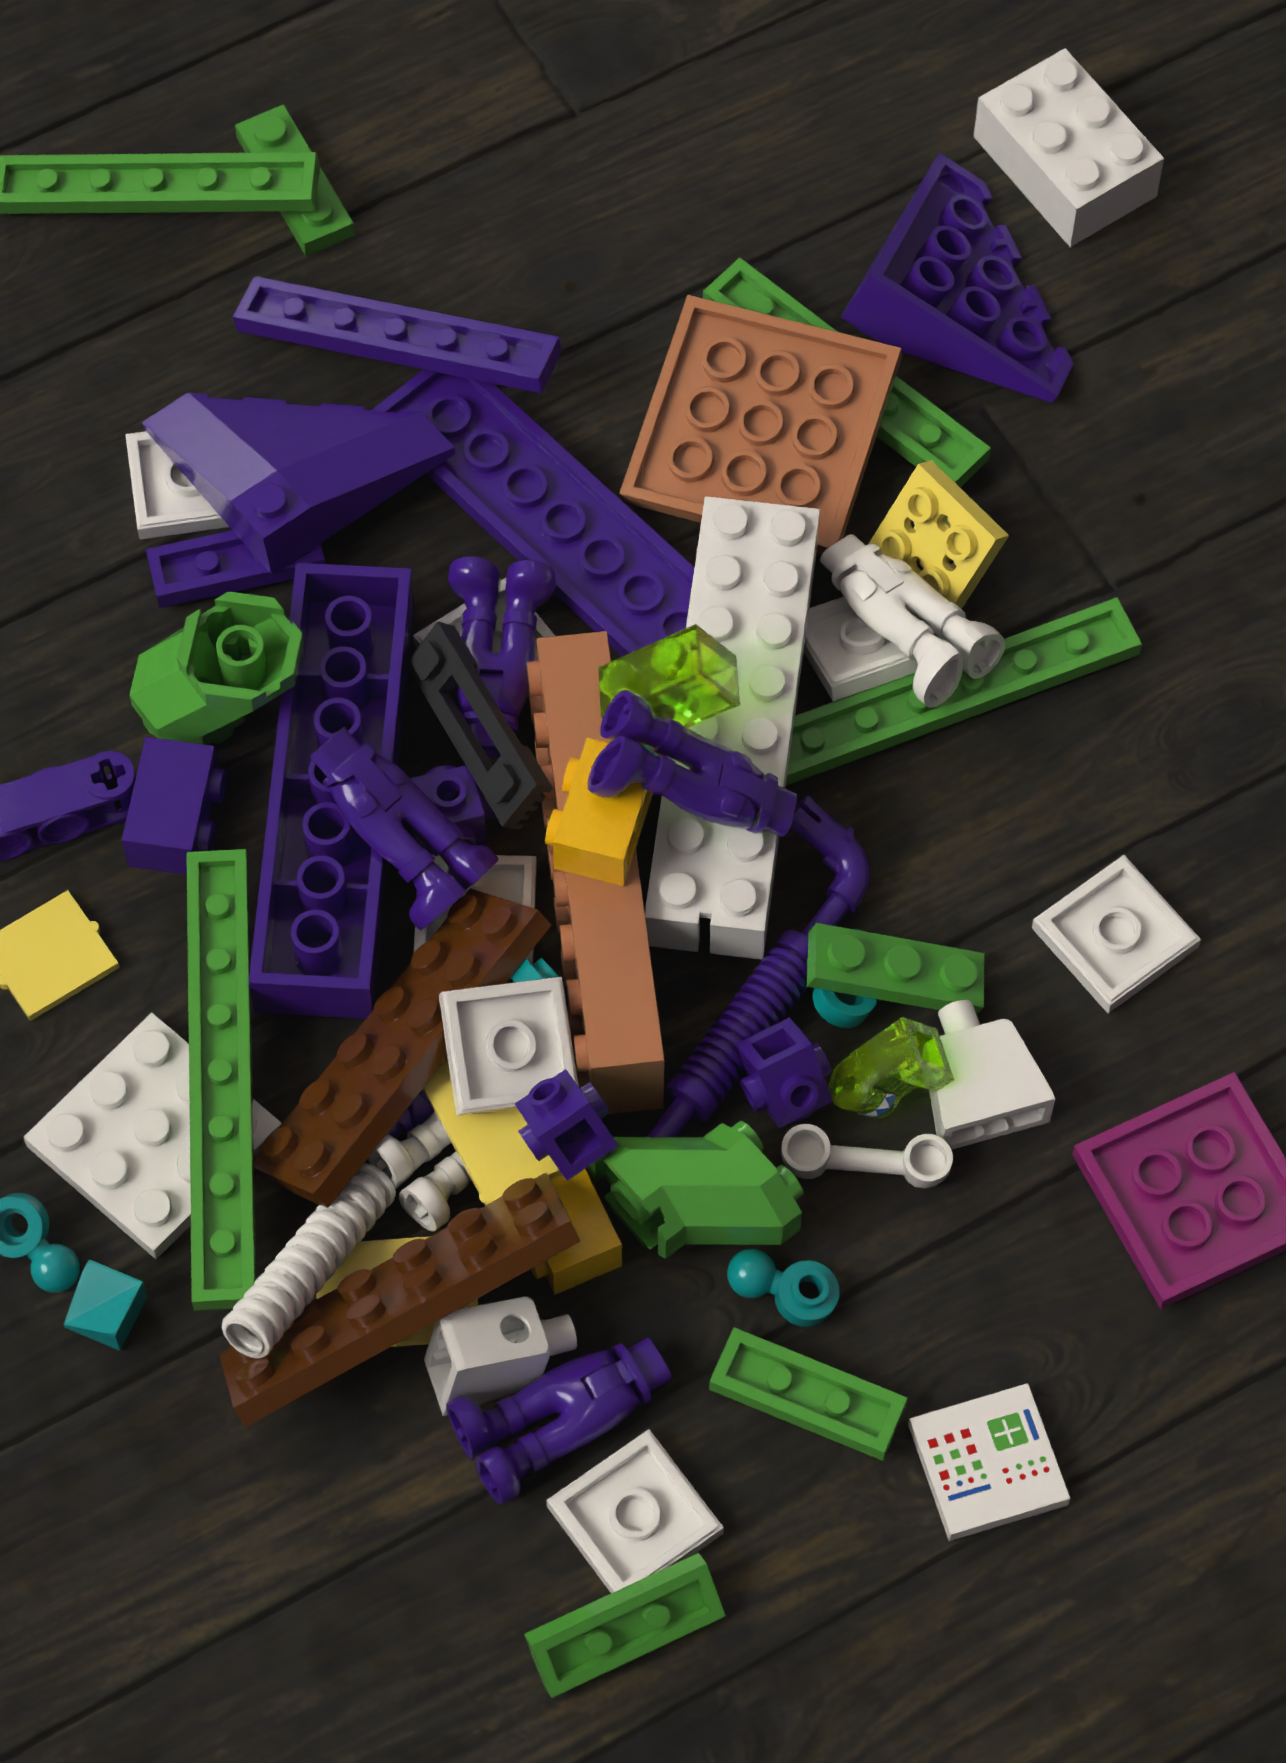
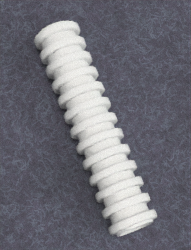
M364 1163L329 1208L318 1205L316 1211L307 1218L306 1223L297 1230L296 1236L287 1242L286 1247L266 1267L265 1273L256 1279L254 1285L245 1292L244 1298L238 1301L233 1307V1311L225 1316L222 1322L223 1334L237 1351L255 1359L264 1358L268 1355L273 1345L293 1325L294 1319L302 1314L304 1307L311 1303L315 1294L334 1275L335 1269L343 1264L345 1257L352 1253L355 1245L365 1237V1233L374 1226L375 1221L393 1203L396 1195L394 1184L381 1169L372 1164Z

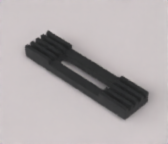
M437 622L405 664L502 827L520 830L523 826L520 819L527 821L530 817L528 810L535 811L538 808L535 801L542 802L546 798L543 792L550 793L553 787L529 747L521 745L476 671L478 664L455 626ZM453 687L461 688L501 756L494 765L490 762L452 699L456 694Z

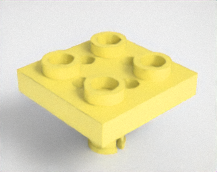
M930 460L917 465L869 544H876L882 549L883 554L906 562L916 574L937 592L962 609L1009 535L941 468ZM911 520L914 522V528L911 526ZM917 558L920 561V565L924 567L922 571L917 567Z

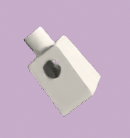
M970 1000L956 1001L940 1009L938 1016L945 1035L928 1041L925 1058L936 1135L943 1138L952 1150L1049 1123L1055 1102L1053 1091L1013 1023L1009 1019H1000L980 1025Z
M529 1297L458 1309L436 1321L424 1362L442 1415H448L446 1403L459 1396H468L480 1405L519 1392L543 1375L550 1356L576 1349V1332L573 1322L567 1313L540 1320L534 1301Z

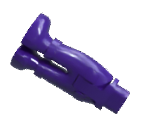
M480 557L458 558L450 565L448 581L452 590L465 602L467 608L462 613L461 637L478 664L476 671L513 732L517 734L519 732L518 718L529 695L527 662L534 661L535 657L534 635H536L537 617L534 613L553 594L556 587V572L549 565L534 560H521L509 566L505 585L507 610L503 615L500 653L494 654L492 653L493 634L496 629L497 616L495 608L500 593V572L496 565L487 559ZM454 687L458 709L487 756L500 757L499 751L461 688Z
M622 690L613 698L603 716L600 729L601 736L611 742L599 753L590 770L588 790L591 793L602 798H612L623 792L631 783H641L642 789L654 794H660L684 811L709 822L746 829L755 834L764 829L781 837L787 834L792 824L797 794L778 786L777 776L770 772L764 775V772L755 766L745 754L733 751L684 727L679 721L669 717L660 719L654 713L651 705L636 693ZM640 743L645 744V745H648L649 748H650V751H653V752H655V753H657V754H659V755H655V754L649 752V751H648L643 745H641ZM674 760H676V761H678L679 763H681V764H683V765L689 767V769H686V768H684V767H682V766L676 764Z
M342 727L310 756L313 762L327 776L322 782L326 787L338 782L331 788V794L353 829L375 852L399 870L398 873L407 883L409 881L413 882L417 890V897L409 910L410 921L420 931L441 915L498 862L499 858L491 848L484 845H471L461 839L459 836L463 832L455 822L451 823L400 767L377 754L374 747L368 741L361 746L345 727ZM402 822L407 824L427 844V847L435 856L439 855L448 867V873L433 861L435 858L425 848L423 849L405 829Z
M647 1337L628 1348L619 1343L612 1348V1353L609 1349L602 1350L563 1363L538 1377L512 1397L508 1396L496 1402L495 1409H481L468 1396L454 1398L446 1403V1409L455 1434L468 1459L473 1460L476 1458V1469L480 1480L493 1499L502 1505L517 1497L521 1490L520 1480L528 1470L536 1473L548 1467V1463L579 1449L610 1431L622 1422L638 1405L651 1401L650 1391L671 1381L672 1376L655 1345ZM552 1414H560L557 1419L534 1433L530 1432L517 1439V1444L505 1449L494 1447L506 1437H513L524 1431L526 1427Z

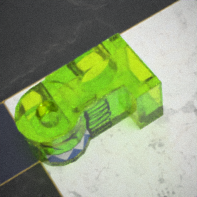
M902 1017L857 1048L835 1067L830 1078L829 1091L834 1104L841 1109L870 1118L881 1119L895 1110L900 1098L918 1086L937 1092L954 1081V1077L938 1030Z

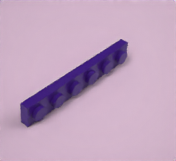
M256 276L251 281L233 315L238 332L537 393L543 392L562 353L560 340L557 336Z

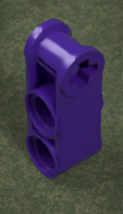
M105 751L63 766L44 768L30 776L0 784V861L10 860L30 850L50 844L68 842L82 834L126 822L136 780L135 769L130 759L119 752ZM105 766L110 768L111 774L105 775ZM118 785V787L114 789L107 790V788L111 786ZM120 800L122 807L117 809L114 801Z

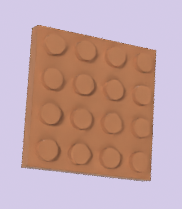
M687 295L619 493L621 501L626 504L699 523L702 520L705 496L820 509L817 553L823 554L826 549L844 537L902 360L901 348Z

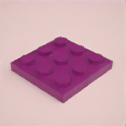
M1235 1072L1074 1145L1072 1155L1160 1310L1286 1251V1158Z

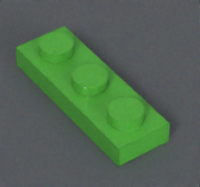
M284 104L235 124L237 139L245 153L311 152ZM321 167L315 211H280L305 256L355 236L354 223Z
M816 923L808 932L807 987L940 1010L944 1006L956 1001L970 1000L977 1015L984 1008V953Z
M735 1327L709 1381V1390L882 1461L906 1408L908 1399L905 1396Z
M697 1553L525 1633L524 1636L543 1685L551 1698L717 1621L725 1617V1613L707 1563Z

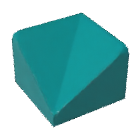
M88 1260L78 1282L64 1327L120 1351L148 1298L143 1281L95 1261Z

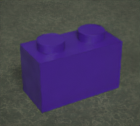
M145 737L122 836V844L128 867L187 875V852L213 850L216 826L215 821H210L213 803L222 804L227 783L226 769H219L215 746Z

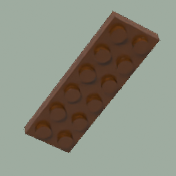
M470 888L465 896L458 899L451 906L447 918L429 941L415 951L411 958V963L393 986L379 996L375 1002L374 1010L358 1030L340 1045L337 1056L318 1080L304 1090L298 1105L282 1125L268 1135L262 1145V1150L254 1159V1171L267 1182L325 1208H329L447 1059L439 994L444 991L506 984L551 927L550 922L537 909Z
M547 1173L535 1179L525 1178L513 1183L504 1191L501 1198L481 1209L472 1208L456 1215L449 1222L447 1228L425 1240L414 1239L405 1243L396 1250L391 1259L371 1270L361 1269L349 1274L340 1282L337 1289L315 1301L312 1300L311 1303L304 1307L302 1314L294 1319L293 1325L283 1333V1337L273 1345L270 1353L264 1358L255 1359L237 1351L230 1344L228 1349L219 1355L233 1408L243 1425L247 1427L580 1242L581 1240Z

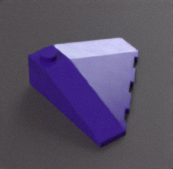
M939 152L856 289L841 318L878 342L901 348V351L905 354L1053 403L1073 366V362L1066 347H1057L1054 350L1042 328L1048 325L1051 317L1036 286H1027L1024 289L1013 266L1020 262L1022 257L1006 225H998L995 229L987 215L984 206H987L993 198L985 182Z
M186 393L142 422L144 430L271 575L297 560L456 454L455 447L424 413L414 410L400 409L399 413L365 410L364 406L322 403L321 406L287 404V400L244 397L243 400L210 398L209 394Z

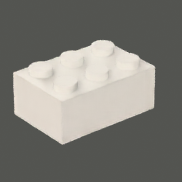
M1066 48L978 98L974 138L1069 247L1157 197L1164 161L1163 156Z

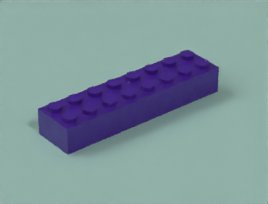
M296 563L289 621L291 624L294 622L302 632L304 647L296 684L282 693L280 699L249 974V988L255 1013L366 1019L374 1010L389 862L375 852L347 821L331 794V788L338 782L326 787L322 782L327 776L313 762L310 756L342 727H345L361 746L368 741L374 747L377 754L399 767L408 667L405 662L409 659L415 604L411 569Z

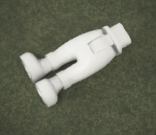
M853 534L830 546L822 554L820 561L832 572L833 585L838 590H841L844 598L857 616L878 635L898 646L910 660L917 661L918 667L913 679V690L916 698L927 707H937L953 694L961 679L962 671L966 672L971 678L978 679L985 676L998 664L1005 650V640L1000 633L985 623L966 619L965 612L959 606L948 601L916 574L906 562L883 554L882 549L876 544L864 545Z
M435 1111L426 1121L407 1132L408 1139L398 1141L387 1133L368 1157L370 1164L381 1169L390 1178L395 1189L404 1183L424 1162L431 1161L441 1153L442 1149L451 1144ZM455 1151L450 1157L444 1158L434 1166L433 1172L425 1177L417 1178L399 1193L401 1206L416 1222L429 1231H436L448 1222L450 1207L447 1200L450 1194L456 1195L460 1193L471 1181L457 1152Z

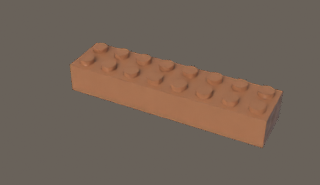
M607 631L536 638L537 661L527 662L528 697L531 723L534 724L536 760L553 787L550 793L543 792L546 797L541 802L544 827H548L550 816L554 809L562 811L564 809L569 793L562 792V785L569 759L571 757L580 759L586 738L607 743L611 742L603 738L600 733L603 716L615 697ZM547 845L550 877L554 883L555 918L557 932L560 933L562 974L563 982L566 984L564 987H567V1012L571 1040L574 1044L578 1086L582 1088L591 1082L610 1110V1114L664 1108V1054L636 850L623 887L554 869L553 846Z

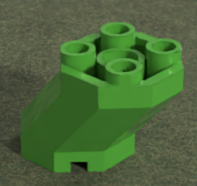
M228 591L214 600L215 606L203 614H201V609L187 616L184 628L139 655L130 690V700L132 707L142 718L143 725L149 733L159 739L204 745L222 743L232 736L236 727L246 721L247 714L295 686L304 647L303 634L294 622L291 624L286 618L284 609L275 598Z
M741 1120L732 1127L721 1123L703 1138L613 1137L619 1146L588 1166V1172L595 1183L603 1177H606L609 1182L611 1191L604 1196V1199L611 1211L642 1246L651 1250L658 1244V1255L665 1259L685 1244L782 1245L800 1231L802 1211L796 1202L804 1194L800 1183L788 1168L783 1165L776 1168L761 1152L763 1150L761 1140L754 1130Z

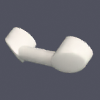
M800 1124L791 1128L786 1133L781 1147V1156L785 1166L795 1176L803 1179H814L822 1175L826 1169L904 1175L907 1182L911 1185L926 1189L935 1187L943 1182L948 1176L953 1162V1154L949 1144L943 1138L934 1134L919 1135L908 1143L905 1151L830 1145L829 1138L822 1129L811 1124Z

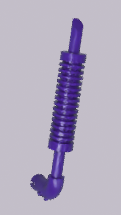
M809 795L804 797L795 807L790 828L825 858L822 862L835 872V879L826 891L828 899L802 933L791 929L783 932L773 948L763 958L760 965L757 966L740 991L734 996L733 1001L728 1004L726 1010L721 1013L719 1019L715 1021L712 1028L709 1029L692 1054L686 1059L685 1064L673 1076L664 1089L665 1096L672 1104L647 1137H677L690 1119L699 1122H707L718 1108V1104H721L726 1097L725 1095H728L732 1086L737 1083L739 1077L745 1072V1067L736 1044L783 1021L807 990L808 932L816 923L837 926L847 912H855L867 892L870 883V865L864 848L854 837L853 832L855 830L851 826L845 829L817 805Z

